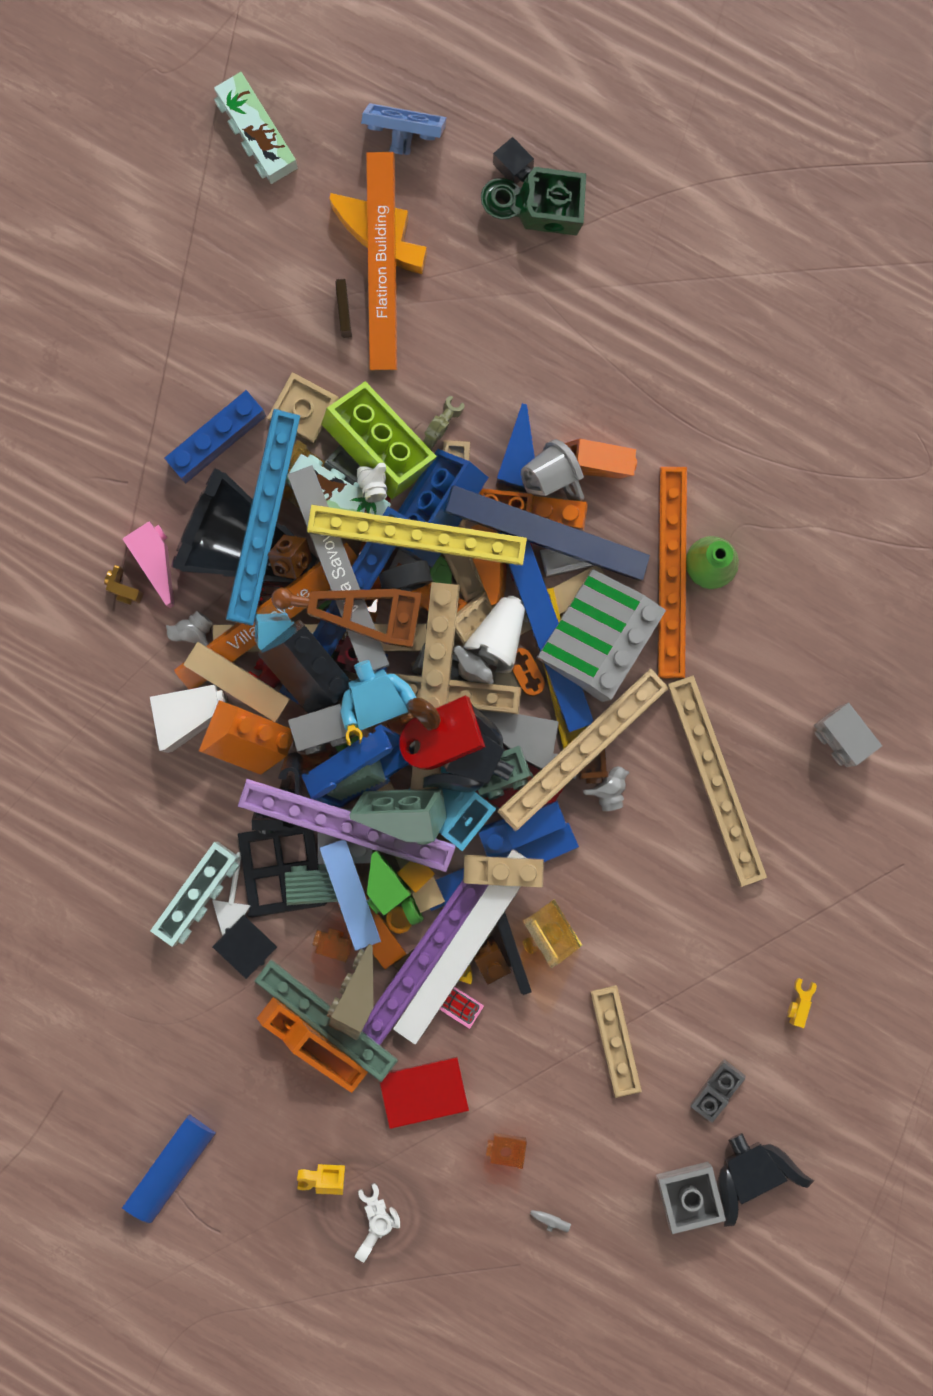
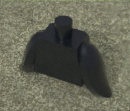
M473 704L472 707L485 748L450 762L446 769L448 773H436L424 777L423 788L437 787L459 792H473L479 790L484 784H488L493 774L506 781L509 780L515 766L500 760L505 750L503 748V736L497 726L476 709Z
M743 1133L733 1136L728 1141L735 1154L725 1159L726 1164L720 1169L718 1177L719 1191L726 1219L724 1227L735 1226L738 1218L739 1203L742 1205L787 1182V1178L796 1185L808 1188L815 1180L805 1175L779 1147L772 1144L761 1145L759 1142L749 1146Z

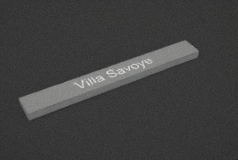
M313 465L287 474L307 528L311 505L328 507ZM310 533L331 590H360L341 538ZM335 600L342 617L345 600ZM355 600L351 621L376 630L365 600ZM347 630L359 662L369 660L373 671L389 666L381 642Z

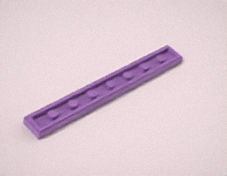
M462 880L377 1001L362 1031L379 1045L421 988L489 885L463 883Z

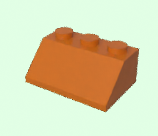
M219 700L199 751L261 775L288 755L294 739L290 728Z

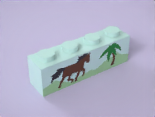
M242 72L214 87L217 95L214 101L221 113L227 112L230 117L227 121L235 135L240 133L244 140L241 142V145L249 157L253 155L258 162L255 164V168L262 179L267 177L270 184H273L298 169L295 157Z
M301 454L289 472L290 474L313 465L330 508L383 515L386 508L391 506L385 499L378 502H367L357 482L351 485L344 480L346 477L344 474L334 468L331 471L322 467L323 462L309 454L308 458ZM287 475L285 484L292 489Z

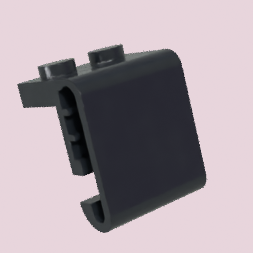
M293 752L284 758L278 779H282L279 789L304 797L302 778L303 757L299 753ZM289 771L295 774V789H289L291 785V776H288ZM254 812L252 817V830H259V833L271 834L275 830L292 831L299 827L298 825Z

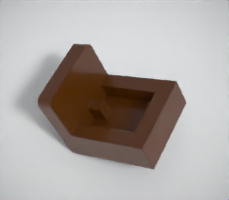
M605 748L579 772L580 779H586V784L602 783V778L608 777Z
M493 936L488 937L474 957L487 985L512 973Z

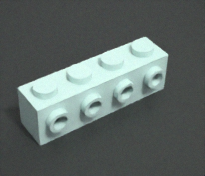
M214 842L150 931L172 947L176 946L178 942L183 944L192 932L189 930L194 920L199 922L208 909L204 906L209 899L215 900L224 887L220 885L226 876L231 878L238 869L239 864L236 862L240 857L221 843Z

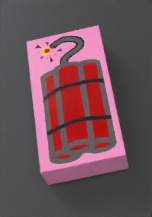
M454 987L439 1010L470 1029L484 1005Z

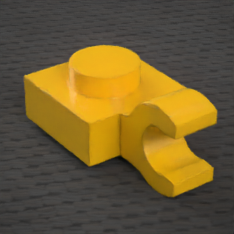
M797 978L794 988L798 993V997L795 1002H791L787 1017L790 1018L789 1023L804 1028L812 1003L810 1001L817 985L811 982L809 989L803 991L801 988L803 979Z
M318 1164L317 1171L300 1169L297 1175V1189L310 1190L315 1187L316 1194L343 1195L345 1166Z

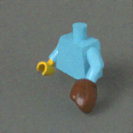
M369 660L361 661L354 665L358 679L348 683L349 689L343 695L340 709L344 728L348 730L346 733V743L351 746L349 738L351 735H357L361 743V730L407 713L408 709L427 730L439 727L441 720L435 707L427 700L417 698L410 685L396 674H387L384 669L374 672Z

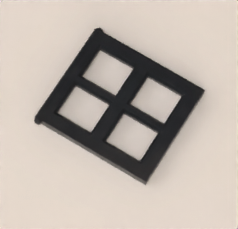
M299 826L296 830H275L271 834L259 833V830L238 833L248 905H251L247 914L248 917L254 918L321 907L327 904L325 902L287 905L285 872H291L292 866L307 865V871L318 870L319 864L314 830ZM303 834L307 860L284 864L280 838ZM273 839L277 865L254 868L250 843ZM279 876L283 902L259 905L256 879Z

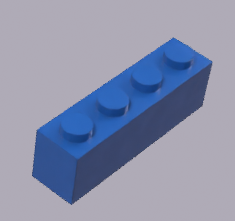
M245 390L164 459L186 484L262 421L266 414L250 393Z

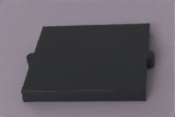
M243 914L230 928L225 929L224 935L212 948L247 979L259 965H264V960L277 946Z

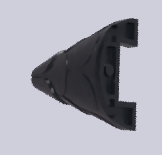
M214 468L206 482L207 486L201 492L176 549L178 553L174 556L171 567L182 572L235 577L253 499L226 473ZM276 522L270 550L283 535H295L285 525L281 526ZM312 553L311 555L313 560L310 562L307 568L301 573V575H303L305 572H307L309 569L315 566L317 558ZM268 557L263 581L292 583L296 580L275 576Z

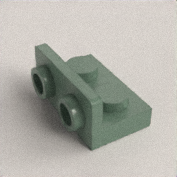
M520 746L504 751L500 760L515 766L509 780L506 781L493 774L489 783L484 784L478 790L480 796L488 797L489 800L499 798L504 795L503 791L512 787L514 790H519L533 778V774L529 771Z

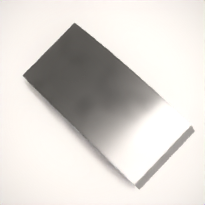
M723 1060L697 1094L690 1107L713 1123L729 1103V1098L743 1083L745 1075L726 1060Z

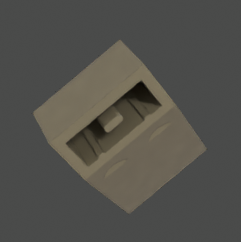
M371 944L368 945L366 950H359L352 966L355 972L353 975L347 974L339 991L343 995L341 999L335 997L327 1014V1017L331 1018L328 1026L355 1040H358L373 1010V945Z

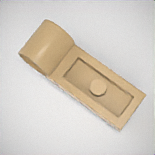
M464 855L463 883L543 887L544 859Z

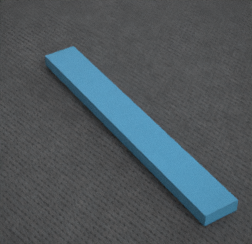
M274 409L272 412L225 620L250 626L254 624L268 562V553L272 544L300 415Z

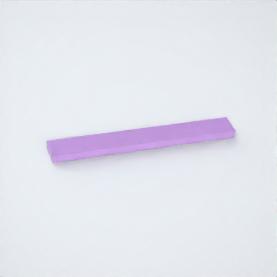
M246 779L238 802V807L443 872H447L455 850L454 844L438 839L424 845L417 844V842H405L351 820L350 811L250 779Z

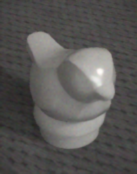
M196 611L193 615L189 616V619H183L173 626L166 625L167 637L175 642L185 641L195 644L200 642L207 646L206 633L210 631L213 623L201 612Z
M461 646L454 647L453 653L459 661L458 672L463 679L470 682L493 684L492 671L488 668L487 662L475 653L467 652Z
M619 766L613 767L608 777L602 780V783L597 784L592 789L583 790V794L594 795L600 798L599 805H601L602 811L620 809L623 807L622 801L624 797L622 793L626 787L625 778L629 771Z

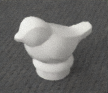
M379 463L374 469L366 466L357 469V482L367 502H378L387 497V486L384 484L386 480L384 473L386 465L384 463Z

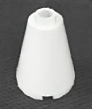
M514 596L501 598L467 640L463 649L482 657L488 666L489 664L496 666V672L510 673L515 664L525 614V607L522 605V601Z

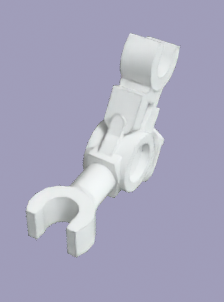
M375 1183L371 1185L374 1190V1194L371 1197L365 1196L362 1189L359 1190L360 1199L367 1203L364 1208L370 1227L368 1230L370 1231L355 1254V1258L363 1263L378 1238L387 1235L392 1227L400 1228V1218L397 1211L390 1207L391 1215L386 1213L384 1200L378 1201L379 1188Z

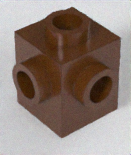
M283 535L268 553L274 575L297 579L313 560L307 539L296 536Z

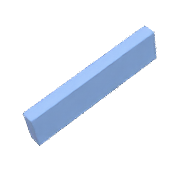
M341 839L319 847L355 951L365 948L369 944L373 945L381 942L347 841Z

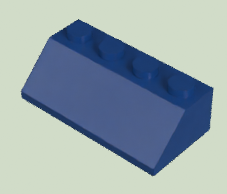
M437 448L434 453L437 456L436 459L420 475L398 512L414 521L458 527L462 519L444 513L451 487L454 485L479 494L489 477L470 461ZM396 546V548L417 561H427L430 567H433L441 554Z

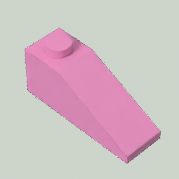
M149 521L124 537L123 541L165 605L171 608L174 606L168 547L164 542L167 536L159 525L154 527Z

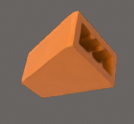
M577 439L565 443L576 456L583 475L618 479L634 476V471L637 467L636 449L585 439Z

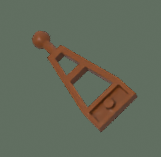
M278 588L273 592L271 600L278 609L284 610L290 606L308 608L307 614L384 644L413 648L422 593L399 589L311 591L309 598L293 595L286 588ZM393 599L387 634L351 621L355 600ZM324 600H345L342 618L317 609L318 602Z

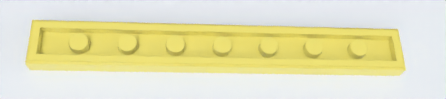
M311 505L307 533L521 566L524 561L527 538L317 505Z

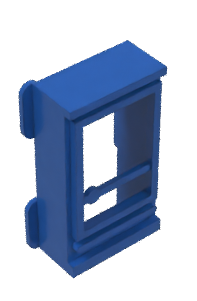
M380 724L375 727L376 732H370L368 737H362L361 743L357 740L351 746H348L309 771V775L306 773L302 774L310 798L338 808L343 807L362 795L364 790L361 793L357 792L356 795L352 794L351 797L348 796L347 799L343 798L342 801L327 795V793L337 787L336 784L366 765H372L378 760L381 762L386 780L384 783L376 784L375 787L366 788L365 791H377L388 784L391 775L409 765L400 751L401 735Z

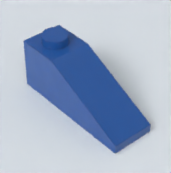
M522 403L496 483L526 492L521 478V469L534 459L535 455L528 407Z
M557 800L545 804L517 831H514L504 819L482 826L478 834L486 855L492 857L562 829L567 824Z

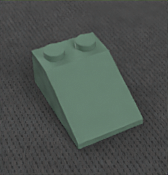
M442 788L364 791L349 814L350 819L405 842H417L420 845L434 842L447 818Z

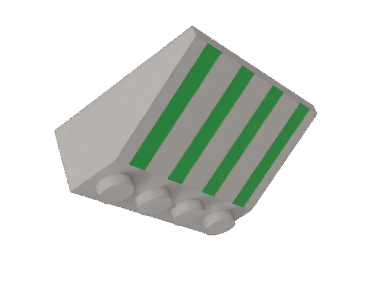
M592 569L560 619L559 624L538 654L537 659L580 686L599 701L612 700L666 610L645 595Z

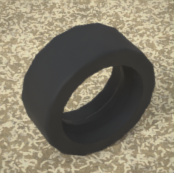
M424 560L403 564L379 574L382 589L413 591L433 582L428 563Z

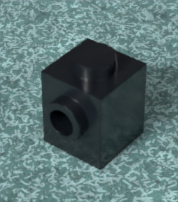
M512 137L493 153V165L506 179L517 184L520 181L524 182L534 168V158Z

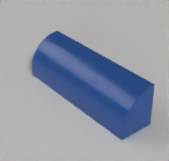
M189 1114L122 1209L141 1221L152 1223L216 1133Z

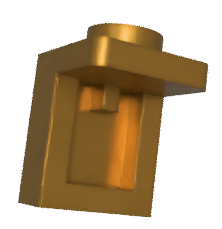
M114 565L113 570H109L106 574L104 584L107 586L105 590L117 595L116 600L131 605L132 601L140 604L143 593L137 589L120 584L124 569Z

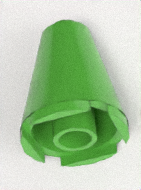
M708 536L697 540L690 547L686 555V570L692 581L702 588H721L733 580L738 570L739 560L736 550L727 540L720 537Z

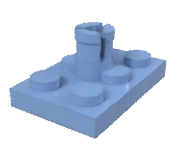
M369 103L362 113L361 124H366L368 129L383 131V128L392 129V142L389 151L395 154L409 155L413 133L420 134V138L425 140H435V137L440 138L445 129L447 117Z

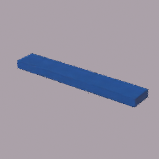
M568 822L566 827L517 847L514 850L526 858L544 859V862L578 848L579 845ZM512 850L492 857H508ZM464 868L436 880L445 902L430 908L431 911L446 905L463 880Z

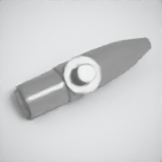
M531 1210L530 1212L535 1219L548 1225L547 1230L552 1232L553 1228L568 1232L571 1224L561 1220L559 1217L542 1211Z

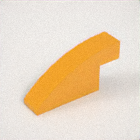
M330 193V204L345 228L368 249L367 201ZM395 208L396 266L422 274L427 256V247L403 242L409 219L408 211Z

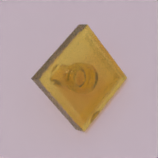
M555 899L523 920L524 925L531 934V937L523 940L525 950L529 954H534L540 950L550 968L561 963L582 946Z

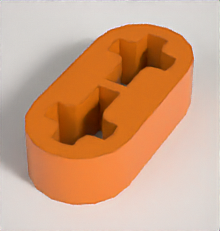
M518 648L517 654L519 653L521 656L526 655L528 658L525 661L528 670L523 671L522 667L518 664L514 665L512 672L526 695L537 696L544 689V678L531 653L524 648ZM530 673L533 680L538 679L540 681L537 685V691H534L532 688H526L525 685L528 684L526 674Z

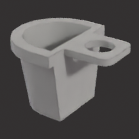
M555 439L546 443L543 451L521 469L522 482L528 494L547 496L563 487L569 500H584V495L578 481L584 478L581 467L574 453L562 441ZM570 483L573 485L576 494H574L569 487Z

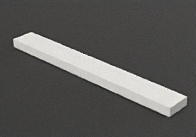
M513 849L507 858L526 857ZM489 885L393 1028L396 1032L413 1044H417L521 886Z

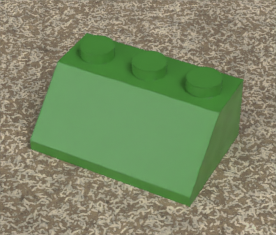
M375 851L371 856L367 895L370 899L366 902L376 914L381 912L385 915L410 896L411 891L382 853Z

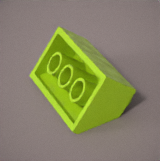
M366 381L326 408L321 425L361 467L366 466L374 469L379 463L386 465V471L384 472L386 480L384 484L387 486L386 494L391 499H394L409 488L437 457Z

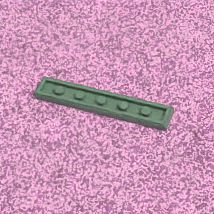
M270 960L254 982L380 1082L384 1080L397 1063L398 1059L363 1031L358 1040H355L328 1026L331 1019L327 1017L330 1005L275 961Z

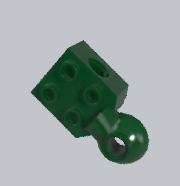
M534 167L525 179L522 187H519L511 180L495 178L487 182L483 187L481 203L485 211L494 218L502 220L519 217L525 229L577 236L584 224L586 173ZM496 198L503 199L506 204L498 203Z

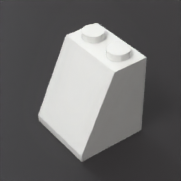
M215 685L150 697L159 751L173 752L206 729L210 724L218 701L228 703L226 692H223Z

